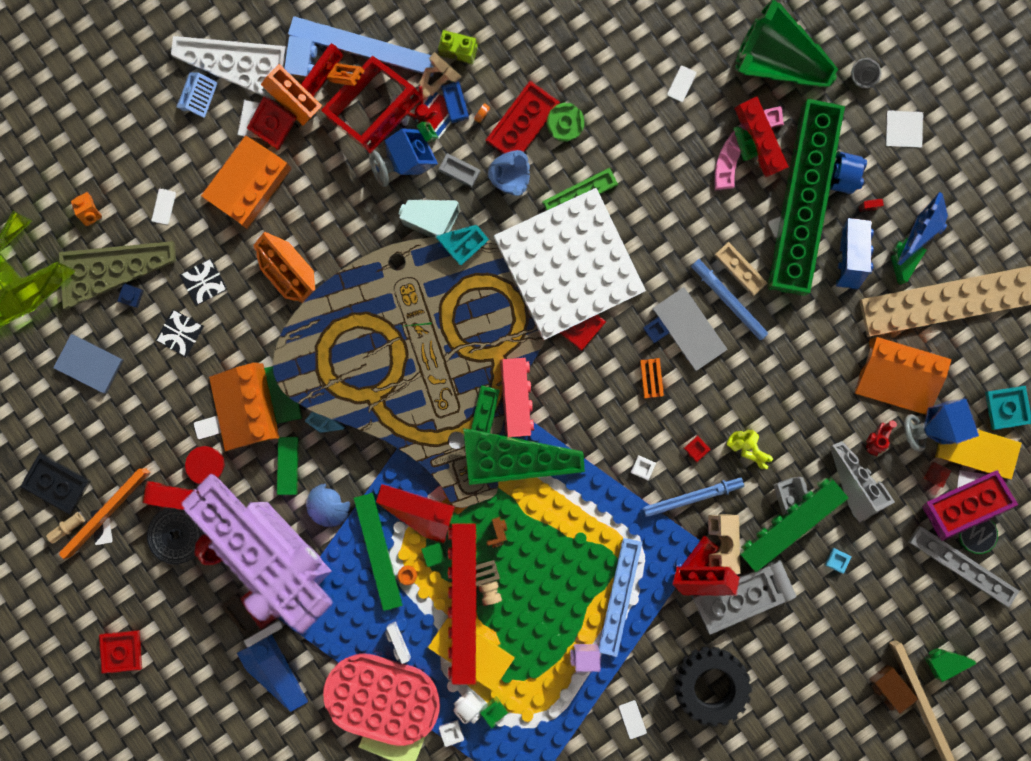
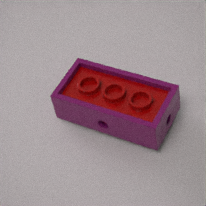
M996 470L926 502L922 509L942 542L1012 510L1018 503L1000 473Z

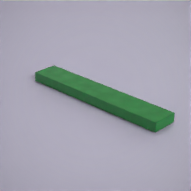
M369 493L355 497L354 502L383 611L403 606L374 494Z

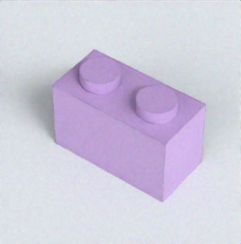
M574 644V650H570L571 666H575L576 672L600 671V650L597 644Z

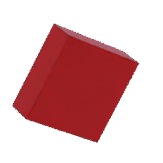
M883 199L864 201L858 206L859 212L878 210L884 206Z
M698 435L683 448L696 463L711 450Z

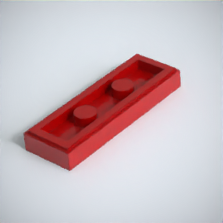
M330 43L301 84L313 97L326 81L335 64L339 63L343 57V54L334 44Z

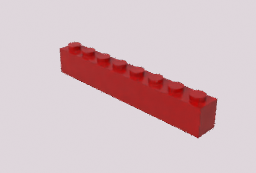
M453 523L452 528L448 529V539H452V547L448 548V559H452V567H448V579H452V587H448V599H452V607H448V619H452V627H448V639H452V647H448V659H452V667H448V679H452V684H476V523Z

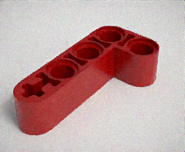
M146 481L142 503L184 510L182 502L194 490Z

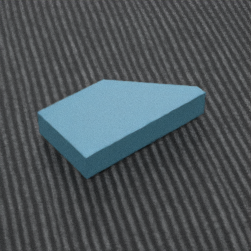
M313 411L305 420L306 423L320 433L343 430L345 428L338 421Z

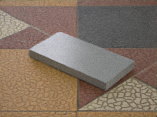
M685 287L652 308L657 317L662 320L669 330L670 336L695 371L728 350Z

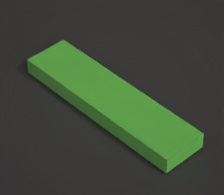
M608 168L542 201V204L547 211L597 188L599 194H602L618 186V183L611 169Z

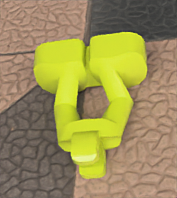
M754 430L737 431L729 437L727 445L733 451H738L742 448V457L755 461L760 469H768L765 462H772L773 458L758 449L757 441L759 435Z

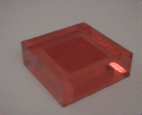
M932 462L924 479L943 488L951 470L936 462Z

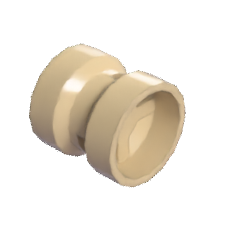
M497 581L478 586L480 592L484 595L482 598L483 605L502 601L501 594L497 593Z

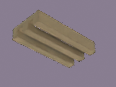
M495 560L476 565V570L490 565L493 568L477 573L476 578L490 573L495 574L493 577L477 581L476 586L500 579Z

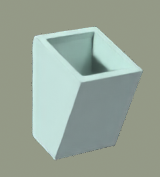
M408 200L406 205L403 204L401 206L399 215L404 226L428 237H436L439 234L451 231L460 212L459 203L455 200Z

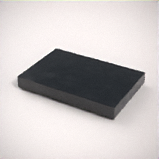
M39 453L20 487L71 515L91 480L43 453Z

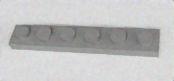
M921 526L917 527L908 541L1006 607L1011 606L1019 593V590L946 542H941L940 538Z

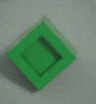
M495 696L483 706L480 713L489 726L494 728L496 722L507 715L508 711L499 698Z

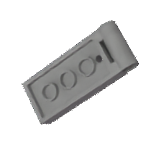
M781 560L773 561L757 572L751 570L738 576L740 579L736 596H692L707 632L713 634L794 599L796 594Z

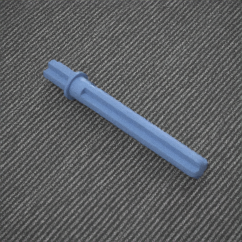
M700 259L691 265L694 271L702 278L701 281L704 280L759 340L764 339L768 335L763 326L712 273L713 270L710 271Z
M740 477L727 482L722 480L721 483L645 506L643 508L644 514L648 517L717 495H729L730 491L744 487L743 479Z

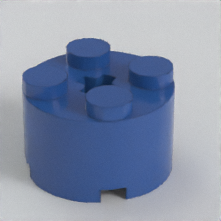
M838 151L836 153L830 190L853 194L856 189H861L864 183L862 175L867 166V159Z

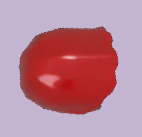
M207 534L201 535L196 541L194 554L203 565H216L222 562L223 559L217 555L214 549L209 547L212 540Z

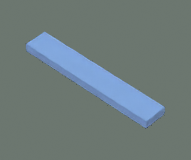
M628 538L622 539L598 647L601 654L614 657L618 655L642 547L641 541Z

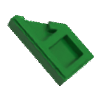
M739 126L733 127L743 161L758 156L756 145L750 133Z

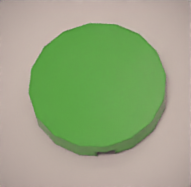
M571 103L556 105L547 116L549 133L559 141L568 142L577 138L584 128V117L581 110Z

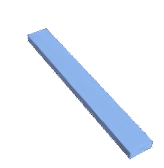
M294 16L288 32L289 36L312 39L315 44L325 47L332 43L340 51L369 59L373 55L382 63L423 74L425 68L433 67L429 60L431 56L429 54Z

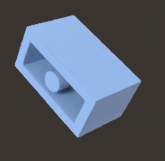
M289 36L284 69L295 80L304 81L314 67L313 58L317 56V46H315L312 39Z

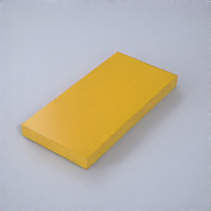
M977 429L978 437L957 444H938L936 458L986 473L998 470L1002 478L1012 480L1022 443Z
M447 617L428 648L452 663V659H448V647H452V639H448V627H452V619ZM476 632V680L493 691L514 660V656Z

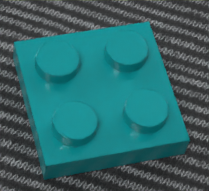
M1026 386L985 392L992 430L1031 424V411Z

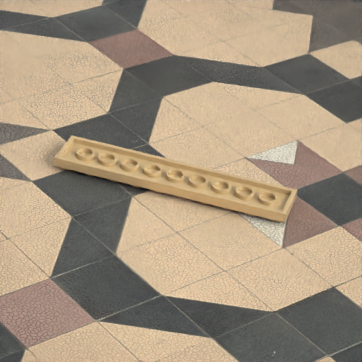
M1031 266L861 299L860 305L867 337L1031 305Z

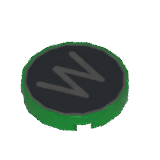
M991 519L958 534V540L962 547L975 554L989 552L998 541V530Z

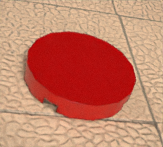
M209 446L195 448L189 453L185 462L187 475L191 480L199 484L210 474L219 479L225 467L224 458L221 453Z

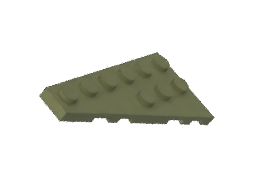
M169 241L59 252L63 309L67 310L176 262L175 242Z

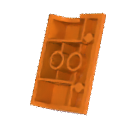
M245 135L201 196L248 229L292 168L273 152Z
M879 337L870 339L867 361L860 372L854 394L926 415L927 409L935 404L947 378L952 359Z
M251 363L235 367L209 377L225 451L280 438L263 363Z

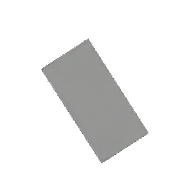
M448 153L438 169L439 172L473 188L481 170Z

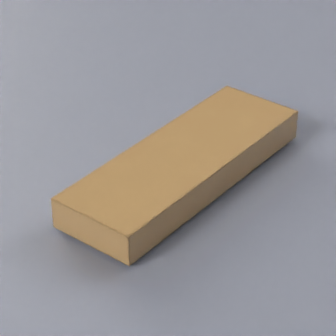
M729 242L714 255L752 297L767 284L762 276Z

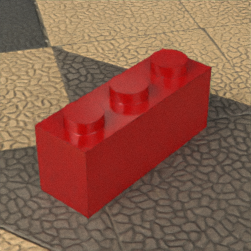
M730 566L677 567L673 585L682 595L736 596L740 578Z

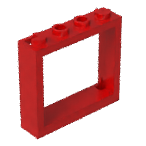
M373 55L362 66L364 73L359 74L360 79L355 80L356 85H344L321 109L329 121L370 154L405 118V111L410 112L422 99V96L412 84ZM381 71L405 90L360 135L337 116Z

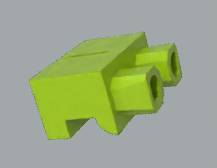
M443 30L438 47L439 56L454 60L457 57L458 61L473 64L478 44H476V38Z

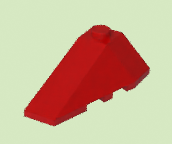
M381 484L376 501L377 504L425 538L445 543L455 510L454 505Z

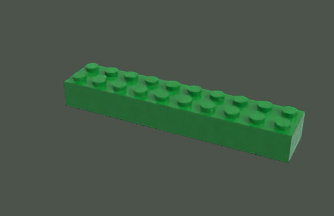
M807 99L801 107L767 289L806 296L811 292L845 110L843 105Z

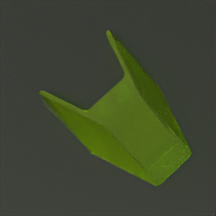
M12 211L0 232V251L32 222L30 218ZM0 253V327L34 311L75 270L56 262L29 276L21 278Z

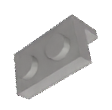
M792 477L773 484L782 515L787 513L786 509L793 503L798 504L802 501V496L807 492V486L803 477Z

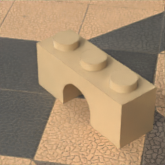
M708 515L709 535H717L721 541L719 551L709 554V567L730 566L736 574H740L739 515Z

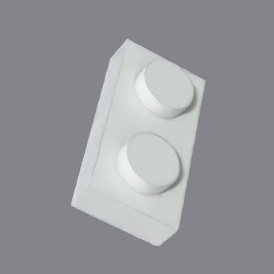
M395 621L386 627L387 631L385 633L389 642L392 641L395 649H393L396 659H400L403 664L408 662L411 656Z

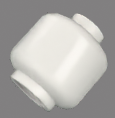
M463 694L454 703V713L464 724L470 721L474 724L482 716L480 711L483 706L473 694Z

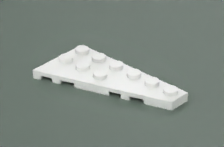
M173 36L171 55L174 58L259 95L268 96L273 101L278 102L260 84L278 64L285 68L286 46Z

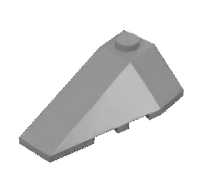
M843 441L830 447L844 493L849 497L847 499L848 506L859 523L895 503L885 486L880 481L876 483L870 476L871 471L868 468L864 469L861 467L858 457Z

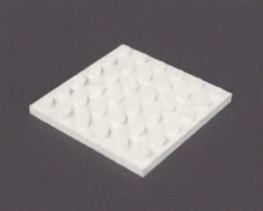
M597 188L493 236L543 340L646 291Z

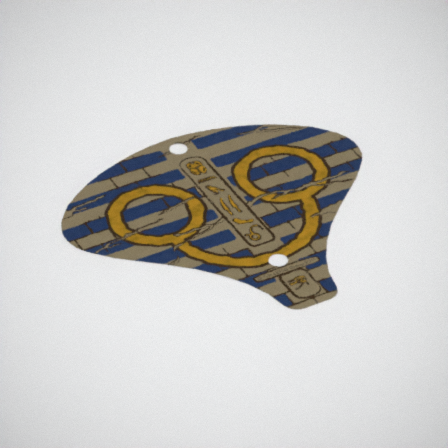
M435 237L395 243L376 250L351 263L319 286L302 303L282 330L274 351L273 373L277 384L291 400L317 414L385 440L408 454L439 482L449 501L454 506L464 508L492 498L498 491V482L469 485L465 444L459 449H454L449 445L448 438L453 432H461L464 435L463 428L471 429L481 385L500 390L490 431L491 434L500 435L504 422L500 360L526 358V362H529V366H531L547 339H542L495 241L488 240L460 266ZM397 253L404 256L406 260L405 267L399 271L390 268L388 263L390 256ZM431 322H432V325L406 326V325L423 324V323H431Z

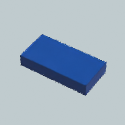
M459 81L441 86L451 123L469 119Z

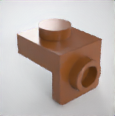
M500 516L492 519L497 538L487 540V545H492L493 548L503 545V541L507 539L505 531H508L505 519L501 520Z

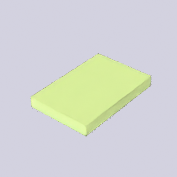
M362 737L359 748L391 761H416L425 737L413 744L403 746L391 745Z

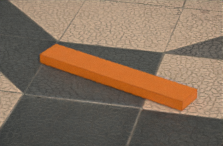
M146 468L138 469L59 552V555L63 559L72 557L144 481L150 472Z

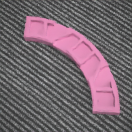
M781 106L764 110L772 129L784 125ZM741 124L739 125V127H741L742 129L748 131V130H747L745 127H743ZM734 131L725 142L716 163L715 190L735 187V169L741 151Z

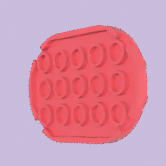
M355 654L343 659L332 669L324 686L323 698L325 708H327L332 717L331 719L336 725L347 732L397 746L413 744L432 730L439 715L440 698L432 679L416 667L380 656Z

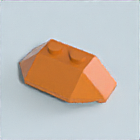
M264 232L253 245L254 250H256L260 270L284 298L303 303L315 291L314 271L289 242Z

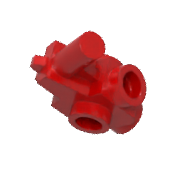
M894 420L888 423H880L876 432H872L868 436L866 452L877 457L879 453L887 450L890 444L889 435L891 430L897 426Z

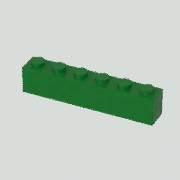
M831 477L821 480L817 484L818 488L813 492L811 490L806 492L802 496L803 500L798 504L793 503L786 509L787 513L782 517L779 515L771 521L772 525L767 529L764 527L756 533L757 537L752 541L747 540L742 544L740 554L755 572L759 571L849 498Z

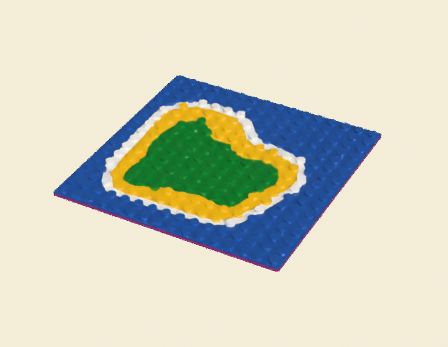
M503 422L501 436H505V422ZM534 423V431H531V436L511 437L571 449L536 423ZM398 448L364 494L373 493L376 502L381 484L401 490L412 489L414 494L453 505L439 482L421 464ZM585 458V472L498 482V491L492 498L464 508L455 506L449 528H452L453 523H476V565L495 560L500 579L494 580L498 583L497 593L501 594L502 598L500 602L483 605L482 598L484 595L480 592L479 587L476 586V632L514 656V660L493 691L477 680L476 684H452V679H448V667H452V663L428 648L448 617V607H452V599H448V587H452V579H448V567H452V559H448V548L452 547V539H448L447 533L445 543L440 542L446 561L427 567L421 549L438 543V541L425 538L407 524L397 522L396 516L377 503L403 606L383 611L355 507L320 556L321 560L332 572L318 586L331 599L332 605L320 617H316V621L304 633L291 627L282 616L278 619L338 663L355 654H372L401 663L400 659L397 660L394 655L393 649L395 647L393 642H389L385 633L387 631L386 627L396 621L411 656L410 660L403 664L416 667L425 672L432 679L438 690L440 710L437 721L432 728L433 732L442 737L439 726L458 720L464 741L452 745L473 761H555L676 587L673 585L676 568L683 565L700 540L662 513L646 517L643 508L650 504ZM500 516L501 520L505 519L508 531H505L507 539L503 541V545L493 548L492 545H487V540L497 538L492 519ZM628 538L641 541L642 547L618 655L614 657L600 653V671L576 672L575 666H571L570 650H574V644H597L599 647L622 539ZM405 565H411L417 570V579L411 585H403L398 580V571ZM492 565L477 569L476 574L493 569ZM490 573L476 578V582L486 578L495 576V574ZM463 694H473L484 706L497 696L507 709L508 714L497 721L494 728L489 726L483 716L474 724L471 721L464 724L454 713V703Z

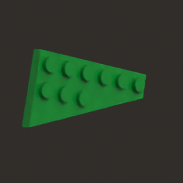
M463 428L469 485L585 472L583 451Z

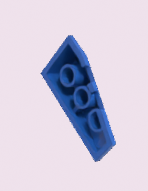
M941 192L917 215L897 264L902 265L947 227L945 222L948 213Z
M272 634L237 652L245 670L290 712L308 702Z

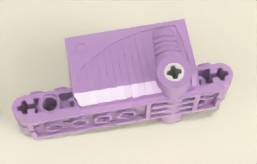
M210 474L197 487L198 490L195 489L182 502L184 510L211 538L212 542L209 544V547L216 551L217 555L223 559L230 569L238 575L239 579L253 592L245 600V605L249 611L258 619L264 621L271 614L275 618L282 616L291 627L304 633L316 621V617H320L332 605L331 599L318 586L332 570L268 502H251L245 507L216 476Z

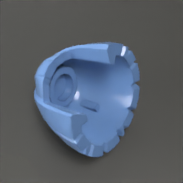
M515 150L497 157L488 167L489 180L495 187L505 193L514 196L523 194L527 189L526 185H528L530 172L528 171L530 165L527 155L521 150Z
M320 484L309 492L306 499V510L309 517L315 523L324 527H335L347 518L350 511V502L341 503L340 495L335 490L327 489L326 484Z

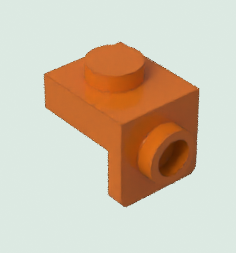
M88 192L77 196L71 201L75 215L85 226H89L102 218L101 213L95 208L92 196Z

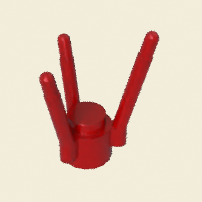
M419 86V93L422 99L419 105L415 107V114L409 111H405V114L411 117L412 120L417 119L420 122H424L428 119H433L437 111L435 110L430 113L428 106L423 102L422 86Z

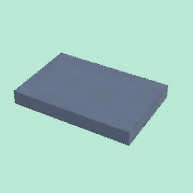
M71 334L53 368L106 394L124 360Z

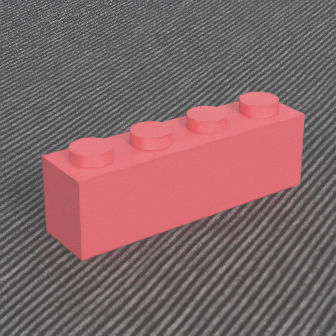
M526 358L501 359L505 436H531V431H534L533 419L530 420L532 401L528 398V393L531 392V383L527 381V373L530 372L529 362H526Z

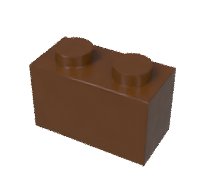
M889 665L884 666L870 678V681L873 683L872 689L879 696L882 694L886 699L884 704L890 711L895 710L901 714L918 700L895 669Z

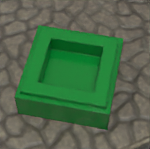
M421 122L417 125L426 142H434L438 139V135L430 122Z
M440 542L421 549L427 567L446 561Z

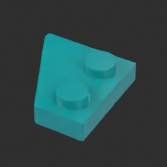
M477 225L439 234L435 237L460 266L489 240Z

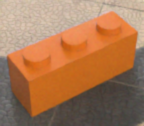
M280 64L260 84L286 110L295 115L303 126L322 107Z

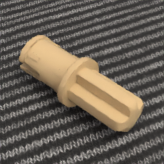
M76 512L66 521H61L58 527L46 535L47 540L53 544L66 534L70 535L73 529L85 522L84 518L80 513Z

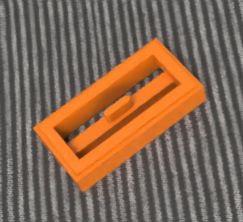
M336 63L327 79L331 83L355 86V80L360 79L359 74H363L364 70L361 66Z
M660 358L640 360L644 398L664 396ZM652 363L656 365L659 393H656ZM645 364L649 366L652 394H648Z

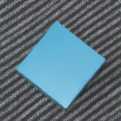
M832 548L825 566L844 574L852 556Z

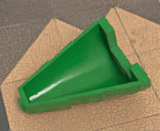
M771 0L762 9L761 13L763 15L755 19L748 30L736 57V61L739 64L735 65V70L743 75L788 81L797 85L825 88L833 85L837 78L838 68L822 48L813 42L801 25L797 24L786 9L777 1Z

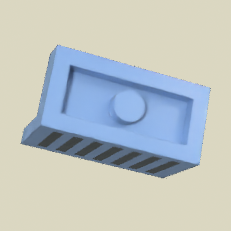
M190 72L177 108L183 111H191L205 118L217 82L198 72Z

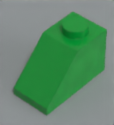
M908 238L898 241L892 249L894 253L891 256L897 283L900 285L908 282L926 252V249L922 247L902 265L897 264Z
M939 648L930 651L929 655L924 657L934 677L941 682L977 664L975 660L967 656Z

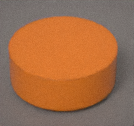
M484 103L474 119L481 123L489 112L490 107Z
M405 565L398 571V580L403 585H411L417 579V570L411 565Z

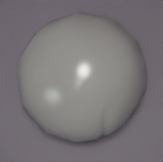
M871 58L859 59L853 65L851 71L853 82L856 86L863 89L874 87L880 81L882 75L880 65Z

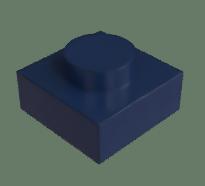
M123 284L118 302L138 308L144 290Z
M659 317L643 327V330L653 344L670 333Z

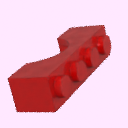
M758 97L752 98L734 108L741 125L748 130L753 138L758 153L757 161L765 178L789 167Z

